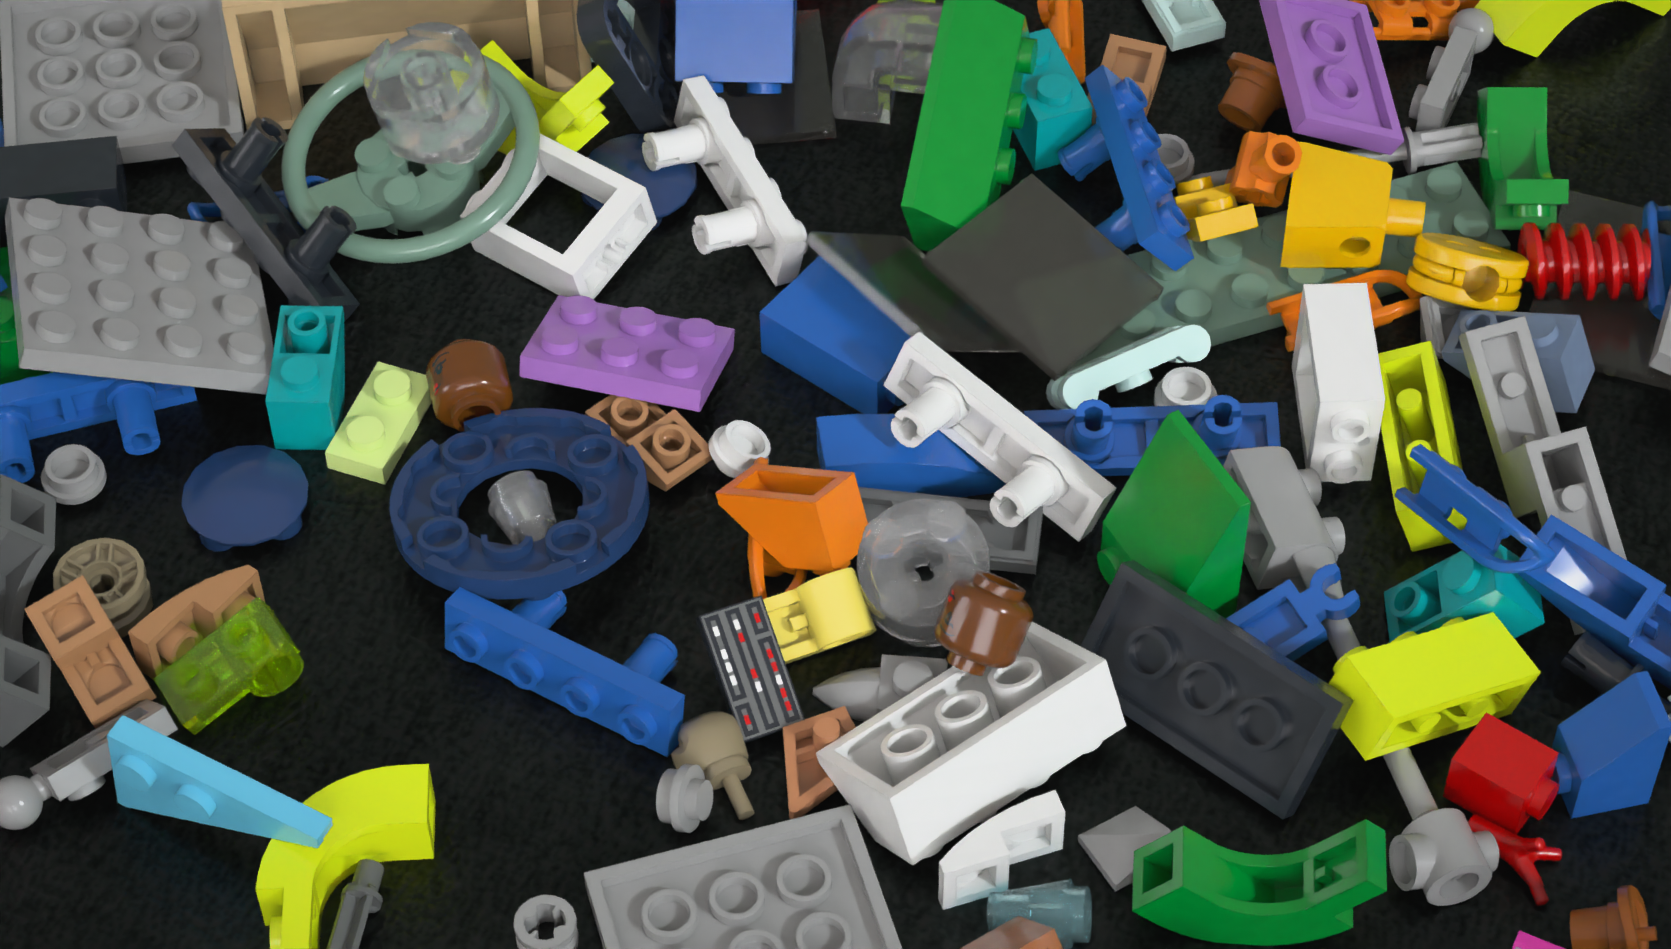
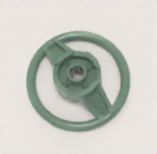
M442 44L409 45L379 52L350 65L336 74L302 108L287 136L288 140L284 146L281 164L282 184L290 210L306 231L325 206H329V208L337 206L345 210L353 218L357 227L355 231L384 227L387 231L398 235V229L406 232H423L422 236L392 240L370 238L353 233L337 251L339 254L361 261L391 264L410 263L441 256L463 247L489 231L514 207L531 180L539 154L540 131L536 109L523 85L509 70L488 56L478 52ZM416 68L452 69L467 73L485 82L445 118L440 117L438 111L431 107H421L412 111L407 117L387 124L373 137L365 139L357 146L355 150V159L358 164L357 171L310 188L307 187L306 158L315 132L329 112L358 88L383 76ZM515 127V150L505 177L494 193L481 206L461 219L460 215L465 210L469 199L480 189V183H483L484 176L481 169L489 163Z

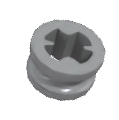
M555 895L536 896L523 903L516 912L514 931L518 949H576L578 947L577 917L573 907L565 899ZM554 922V938L548 940L539 939V924Z

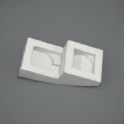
M1056 790L1030 798L1006 809L975 828L953 846L939 862L938 900L943 910L1008 891L1009 865L1063 849L1065 810Z

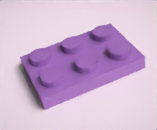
M1259 0L1292 131L1306 136L1392 155L1404 142V137L1367 5L1348 0Z
M558 295L520 355V377L700 412L734 349L735 329L717 326L711 321L702 318L681 319L655 314L652 310L644 307L624 308L597 303L587 296L575 295L566 297Z

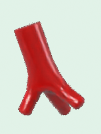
M1474 814L1468 821L1472 832H1491L1498 844L1499 857L1506 861L1529 886L1535 904L1538 906L1547 904L1549 899L1534 862L1537 860L1560 861L1562 858L1561 849L1547 847L1544 839L1540 837L1523 838Z

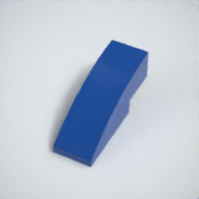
M847 414L816 417L817 452L820 468L822 470L854 472L858 487L959 498L995 493L1006 485L1005 482L940 430H937L917 447L911 448L901 444L891 431V422L896 417L895 414Z
M1551 514L1536 536L1555 551L1556 557L1552 562L1541 568L1517 574L1576 624L1589 631L1592 636L1635 667L1640 663L1645 667L1643 671H1648L1651 678L1671 690V597L1665 594L1666 584ZM1527 548L1519 560L1531 559L1534 555L1533 551Z

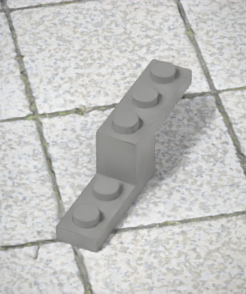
M1522 316L1470 330L1458 336L1513 516L1519 518L1538 513L1541 526L1543 527L1552 514L1627 560L1587 428L1582 427L1561 433L1526 317ZM1570 619L1574 635L1586 631Z

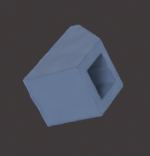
M1461 309L1441 352L1445 362L1471 378L1458 336L1470 330L1525 316L1554 412L1577 413L1595 371L1580 315Z

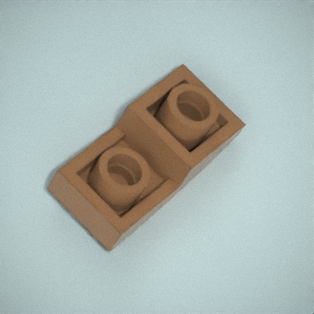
M609 395L585 411V415L610 425L611 435L627 447L632 444L634 445L644 462L647 481L664 491L669 490L712 460L708 443L676 409L665 414L656 403Z
M245 565L208 578L169 599L128 631L137 665L141 672L156 682H160L175 666L187 662L202 640L223 652L240 635H245L253 630L260 621L262 614L267 610L258 570L250 565Z

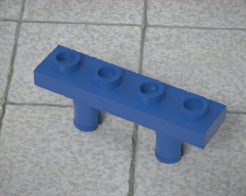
M1102 64L1085 77L1097 115L1096 124L1057 152L1064 169L1071 176L1074 175L1078 181L1084 180L1089 173L1111 159L1124 197L1123 206L1095 228L1084 233V241L1093 256L1098 260L1101 259V262L1114 259L1138 242L1139 245L1172 270L1177 271L1194 259L1186 235L1190 231V224L1182 210L1175 203L1172 190L1176 187L1174 178L1161 162L1157 150L1162 145L1161 140L1155 129L1147 121L1143 109L1148 105L1147 99L1140 87L1131 78L1125 77L1122 80Z
M59 372L27 377L19 381L0 385V475H5L21 483L27 482L34 476L35 468L29 440L116 419L126 452L132 455H144L153 452L160 445V436L154 410L197 401L195 389L190 386Z
M1218 395L1208 400L1206 405L1110 408L1108 404L1101 400L1091 399L1078 405L1077 409L1024 411L1025 416L1101 476L1131 475L1167 414L1177 410L1182 413L1222 466L1229 451L1233 449L1266 446L1281 447L1277 402L1239 403L1231 396Z
M461 587L445 602V649L455 653L464 661L476 663L510 680L522 689L531 690L566 707L577 716L586 717L623 735L630 742L643 745L666 757L678 746V733L681 724H683L685 695L660 683L678 662L676 660L678 657L676 646L666 637L656 633L649 634L633 654L621 665L549 630L567 609L565 607L567 599L562 590L555 592L544 600L531 601L523 598L511 611Z

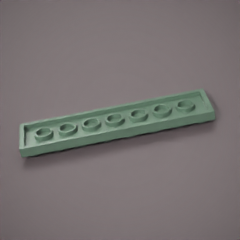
M1457 162L1391 180L1390 198L1426 202L1422 233L1455 235L1510 250L1511 244L1502 230L1492 229L1489 210ZM1285 210L1257 218L1259 227L1202 242L1188 239L1194 259L1177 271L1172 270L1149 251L1143 250L1016 286L1015 303L1055 377L1058 374L1167 327L1201 326L1209 334L1211 346L1284 326L1281 320V313L1270 316L1266 308L1268 302L1301 293L1303 291V284H1330L1374 270H1394L1407 275L1409 267L1413 266V258L1416 254L1414 252L1416 238L1385 234L1381 262L1374 268L1280 267L1288 211ZM1389 283L1373 284V289L1378 298L1402 291L1397 286Z

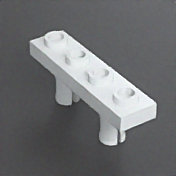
M703 75L683 79L674 118L677 128L657 133L649 132L644 135L643 139L645 142L642 143V153L646 165L650 170L658 171L664 167L683 163L697 162L700 164L728 211L695 217L694 222L696 225L692 227V235L699 252L706 255L712 251L748 244L753 249L775 286L791 283L798 276L803 256L808 250V237L804 225L801 221L795 219L781 198L778 184L773 178L767 176L755 156L752 143L747 137L742 136L730 117L726 102L723 98L716 95L706 77Z
M920 331L905 341L883 385L907 404L904 408L897 411L896 417L892 419L891 431L894 437L904 446L915 448L937 430H940L1005 482L1006 485L997 490L991 499L990 511L993 517L1006 527L1013 528L1018 526L1040 506H1043V514L1078 542L1089 534L1110 501L1116 487Z

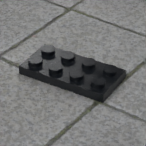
M1135 560L1121 563L1081 644V647L1106 659L1124 715L1282 819L1295 814L1354 701Z

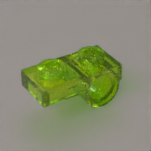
M256 597L155 677L154 681L181 724L196 735L247 693L251 692L259 697H268L289 688L301 675L304 662L299 655L300 651L270 606L259 597Z

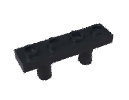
M257 117L236 144L225 128L184 129L172 147L187 165L189 175L204 187L220 208L223 220L239 233L252 250L254 259L259 267L271 275L287 296L289 306H343L344 321H346L360 303L333 270L329 262L349 236L357 229L356 223L342 208L337 206L329 208V206H325L307 231L304 232L266 183L261 173L278 150L287 142L288 137L285 130L270 118L263 117L260 119V117Z

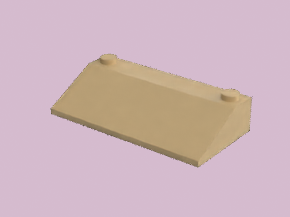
M221 0L247 130L257 117H260V119L263 117L270 118L283 129H291L295 119L304 107L302 86L326 83L345 68L364 58L403 46L442 44L479 52L493 40L511 60L531 58L534 81L556 92H568L592 71L591 57L582 43L577 26L578 0ZM416 68V69H409V70L399 71V72L392 73V74H389V75L412 73V72H421V71H429V70H437V69H445V68Z

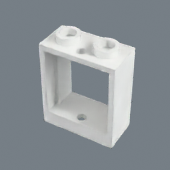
M540 134L536 167L524 193L514 207L496 225L472 241L471 244L475 251L557 295L566 297L580 295L594 300L655 226L657 220L646 187ZM515 148L507 154L501 168L485 187L472 195L465 210L460 215L461 219L475 211L494 193L509 169ZM547 175L604 204L564 254L506 225Z
M1367 283L1303 284L1292 372L1306 469L1312 468L1316 470L1321 482L1342 484L1352 481H1371L1385 405V394Z

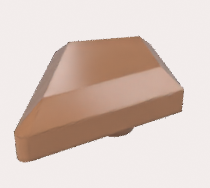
M845 706L783 727L790 819L802 817L838 790L819 764L816 752L856 728Z

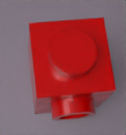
M1486 712L1451 759L1443 797L1517 835L1530 815L1540 820L1553 803L1560 786L1552 780L1559 752Z

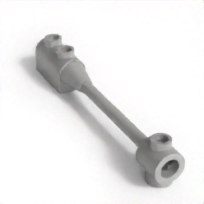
M1266 446L1230 450L1223 467L1251 501L1243 560L1256 589L1275 588L1290 579L1299 593H1302L1310 588V581L1317 570L1328 564L1336 563L1337 565L1338 555L1343 552L1345 547V531L1340 519L1337 517L1321 518L1316 508L1322 495L1321 480L1318 473L1312 468L1298 470L1290 452L1283 447ZM1341 580L1326 589L1325 595L1331 599L1344 597ZM1327 618L1321 622L1326 629L1329 643L1337 660L1348 651L1360 646L1348 618L1342 620ZM1409 747L1383 755L1413 819L1403 830L1402 834L1395 836L1390 844L1389 863L1396 884L1404 891L1422 888L1428 902L1437 906L1457 904L1478 894L1488 885L1492 878V872L1498 867L1499 848L1493 834L1489 831L1472 832L1464 813L1458 809H1438Z

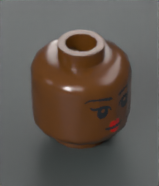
M460 339L440 349L429 360L426 378L435 416L445 426L465 432L463 422L490 413L499 415L501 411L510 409L513 402V394L503 354L494 345L480 340Z
M980 570L975 572L973 578H962L954 581L934 626L937 641L949 650L946 661L962 671L977 676H983L987 667L1006 668L1012 665L1018 656L1033 620L1032 609L1023 600L1026 591L1005 578Z

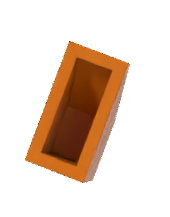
M754 464L716 492L718 504L786 568L812 570L814 574L823 576L847 568L851 564V559L873 543L854 472Z

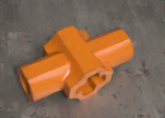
M1247 132L1242 138L1236 165L1227 173L1225 184L1231 183L1229 192L1234 194L1236 201L1240 203H1253L1256 207H1279L1283 203L1290 174L1299 168L1302 157L1300 145L1295 139L1287 135H1277L1271 132Z

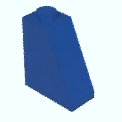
M835 240L760 311L761 352L862 414H886L894 405L901 406L905 403L883 385L905 341L911 337L848 246L839 240Z

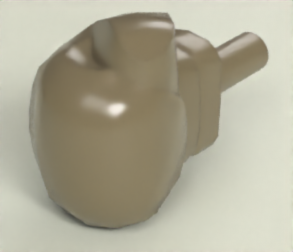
M711 711L681 724L678 733L679 747L671 753L675 768L679 769L683 764L699 765L704 772L705 779L711 782L713 790L725 787L739 820L750 818L754 814V810L740 781L747 778L752 769L748 762V752L737 720L728 713Z

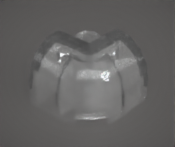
M894 0L873 4L853 17L841 36L832 74L833 118L890 124L896 91L925 93L943 3Z

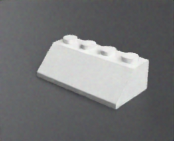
M1032 622L1018 656L1012 665L1006 668L987 667L983 676L973 675L952 666L816 752V756L821 767L847 803L851 804L853 811L873 839L911 865H914L920 860L938 853L946 843L975 824L990 819L996 814L998 809L1027 790L1042 785L1053 773L1082 754L1097 749L1105 739L1124 728L1126 723L1106 659Z

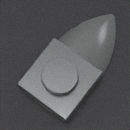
M882 654L881 667L860 668L838 674L813 687V695L832 710L845 706L851 718L865 722L948 670V662L946 659Z

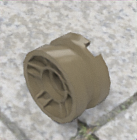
M111 538L92 539L72 547L59 559L53 572L54 591L83 575L121 638L129 635L128 631L150 614L153 607L151 586L146 577L144 561L138 551L122 540Z

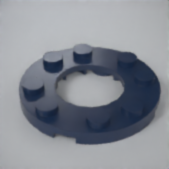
M548 408L501 411L499 415L490 413L463 422L465 432L453 435L440 445L431 439L414 453L399 472L392 487L389 507L396 544L405 561L423 578L439 587L452 592L461 587L487 599L524 598L531 601L544 600L555 592L578 585L598 575L630 550L645 526L650 504L644 462L633 444L627 447L611 435L610 425L598 419L572 411ZM533 468L556 472L573 481L583 494V504L578 506V513L575 519L561 521L553 525L547 531L545 538L533 542L532 536H525L521 543L512 545L488 542L487 535H481L480 539L471 534L466 523L459 519L458 509L466 495L484 480L507 471Z

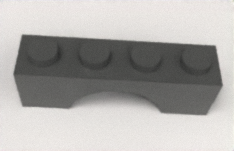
M2 474L0 475V747L7 745L49 711L51 655L25 645L22 626L24 609L31 588L42 566L55 549L56 519L55 497Z

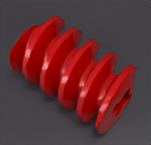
M1525 222L1521 226L1517 253L1528 259L1529 266L1526 277L1521 278L1522 286L1520 289L1523 288L1525 282H1531L1537 300L1544 299L1549 282H1556L1561 300H1568L1574 283L1581 284L1586 300H1593L1599 283H1605L1611 301L1618 300L1623 284H1630L1635 301L1643 300L1651 271V241L1647 228L1643 230L1640 237L1635 224H1623L1615 237L1610 224L1599 223L1591 237L1584 223H1574L1566 237L1560 223L1550 222L1546 226L1541 238L1536 223Z

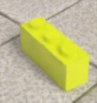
M1431 341L1379 353L1385 394L1381 430L1397 516L1412 552L1453 543L1395 497L1397 489L1406 487L1413 494L1420 491L1427 469L1409 456L1412 448L1419 444H1422L1430 451H1435L1450 464L1458 466L1463 471L1447 385ZM1453 508L1447 520L1459 530L1465 529L1467 519Z
M1492 612L1465 620L1463 617H1457L1446 622L1438 629L1418 635L1414 631L1406 632L1388 644L1367 649L1366 646L1356 647L1345 653L1335 663L1333 667L1335 674L1329 685L1354 700L1340 728L1366 761L1475 726L1486 712L1496 718L1512 714L1541 672L1495 613Z

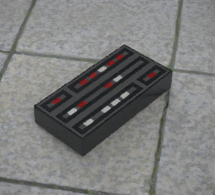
M762 596L697 617L696 622L727 711L737 720L745 743L781 732L783 727L805 720Z

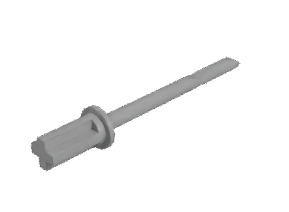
M1476 122L1412 132L1410 127L1401 128L1404 142L1392 155L1366 149L1345 151L1387 163L1403 160L1406 172L1412 174L1416 173L1417 167L1481 157L1483 142ZM1230 169L1201 173L1192 176L1188 181L1211 176L1213 187L1224 185Z

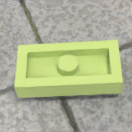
M377 362L325 451L328 468L385 485L432 403L426 375Z

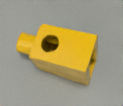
M1297 141L1302 150V157L1299 168L1292 175L1280 267L1374 268L1381 262L1385 234L1417 238L1422 233L1426 202L1390 198L1393 168L1387 162Z

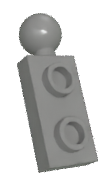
M1477 8L1463 9L1455 14L1450 21L1446 48L1441 46L1435 47L1428 66L1426 79L1430 80L1428 86L1419 84L1411 102L1409 118L1417 120L1415 132L1447 126L1470 75L1474 54L1485 50L1494 38L1493 21L1485 11Z
M145 699L30 768L34 776L27 778L20 775H11L0 779V826L9 830L26 828L37 820L42 811L43 801L48 798L54 797L61 801L68 797L70 801H74L99 789L106 781L103 775L112 770L107 734L119 718L124 715L168 736L178 729L166 707Z

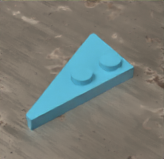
M124 715L119 718L107 734L117 801L125 807L313 848H319L324 841V837L333 826L331 817Z

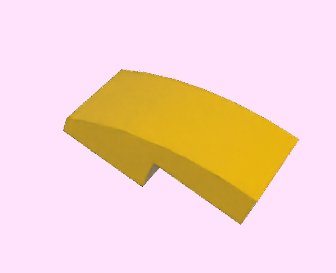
M1211 176L1176 184L1178 196L1174 197V200L1190 224V231L1186 233L1187 238L1195 242H1202L1259 227L1253 203L1237 206L1235 195L1229 192L1231 183L1213 187Z

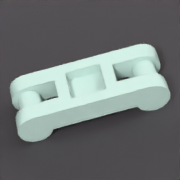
M1198 325L1167 327L1058 374L1047 385V400L1057 410L1077 409L1078 405L1084 401L1098 400L1099 391L1114 384L1118 393L1130 390L1152 380L1149 369L1162 363L1201 361L1210 351V336L1204 328Z

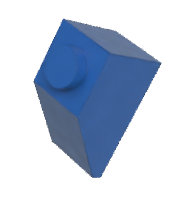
M1648 671L1632 674L1558 725L1552 749L1559 752L1552 780L1560 785L1557 794H1561L1571 819L1649 803L1671 734V721Z

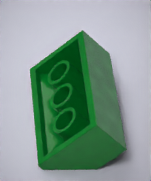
M944 0L901 203V208L916 250L986 259L990 240H999L1001 237L1004 223V205L998 204L1001 184L1010 185L1013 178L1016 152L1015 149L1009 148L1013 128L1022 129L1024 124L1027 96L1025 93H1020L1023 75H1032L1034 72L1038 41L1037 39L1030 38L1025 15L995 0Z

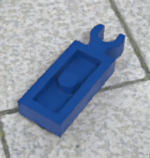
M1336 563L1317 570L1310 581V588L1302 593H1299L1292 581L1288 579L1226 619L1291 661H1294L1328 640L1326 629L1321 624L1323 620L1327 618L1342 620L1350 617L1359 609L1360 599L1355 590L1347 593L1340 599H1331L1325 595L1326 589L1341 579L1340 569Z

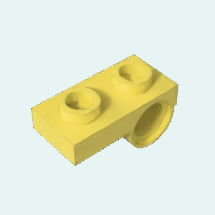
M852 567L825 574L801 584L796 589L763 599L785 664L869 636L876 631Z

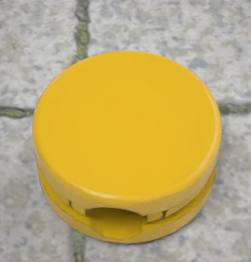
M1421 233L1417 236L1414 246L1416 254L1413 258V266L1409 267L1406 283L1410 288L1442 301L1475 309L1511 312L1518 308L1521 293L1518 291L1522 286L1521 278L1526 277L1529 261L1526 257L1497 245L1455 235Z

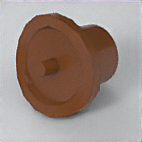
M1233 52L1227 61L1228 67L1233 74L1230 79L1231 84L1220 101L1218 110L1233 125L1248 132H1261L1275 110L1287 108L1276 65L1243 53Z
M1632 885L1620 886L1617 889V902H1608L1607 906L1572 910L1570 913L1572 949H1649V941L1657 940L1656 926H1648V915L1643 898L1638 889Z

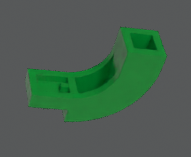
M1486 87L1478 90L1477 124L1479 135L1482 137L1483 142L1481 157H1478L1482 199L1490 212L1492 229L1521 230V226L1525 222L1536 223L1539 230H1545L1550 222H1556L1557 206L1568 204L1569 179H1553L1549 165L1547 148V87Z
M1367 819L1308 848L1284 854L1259 855L1230 850L1213 843L1185 826L1134 851L1132 911L1168 930L1215 943L1277 946L1326 938L1353 928V907L1387 892L1386 833L1384 829Z

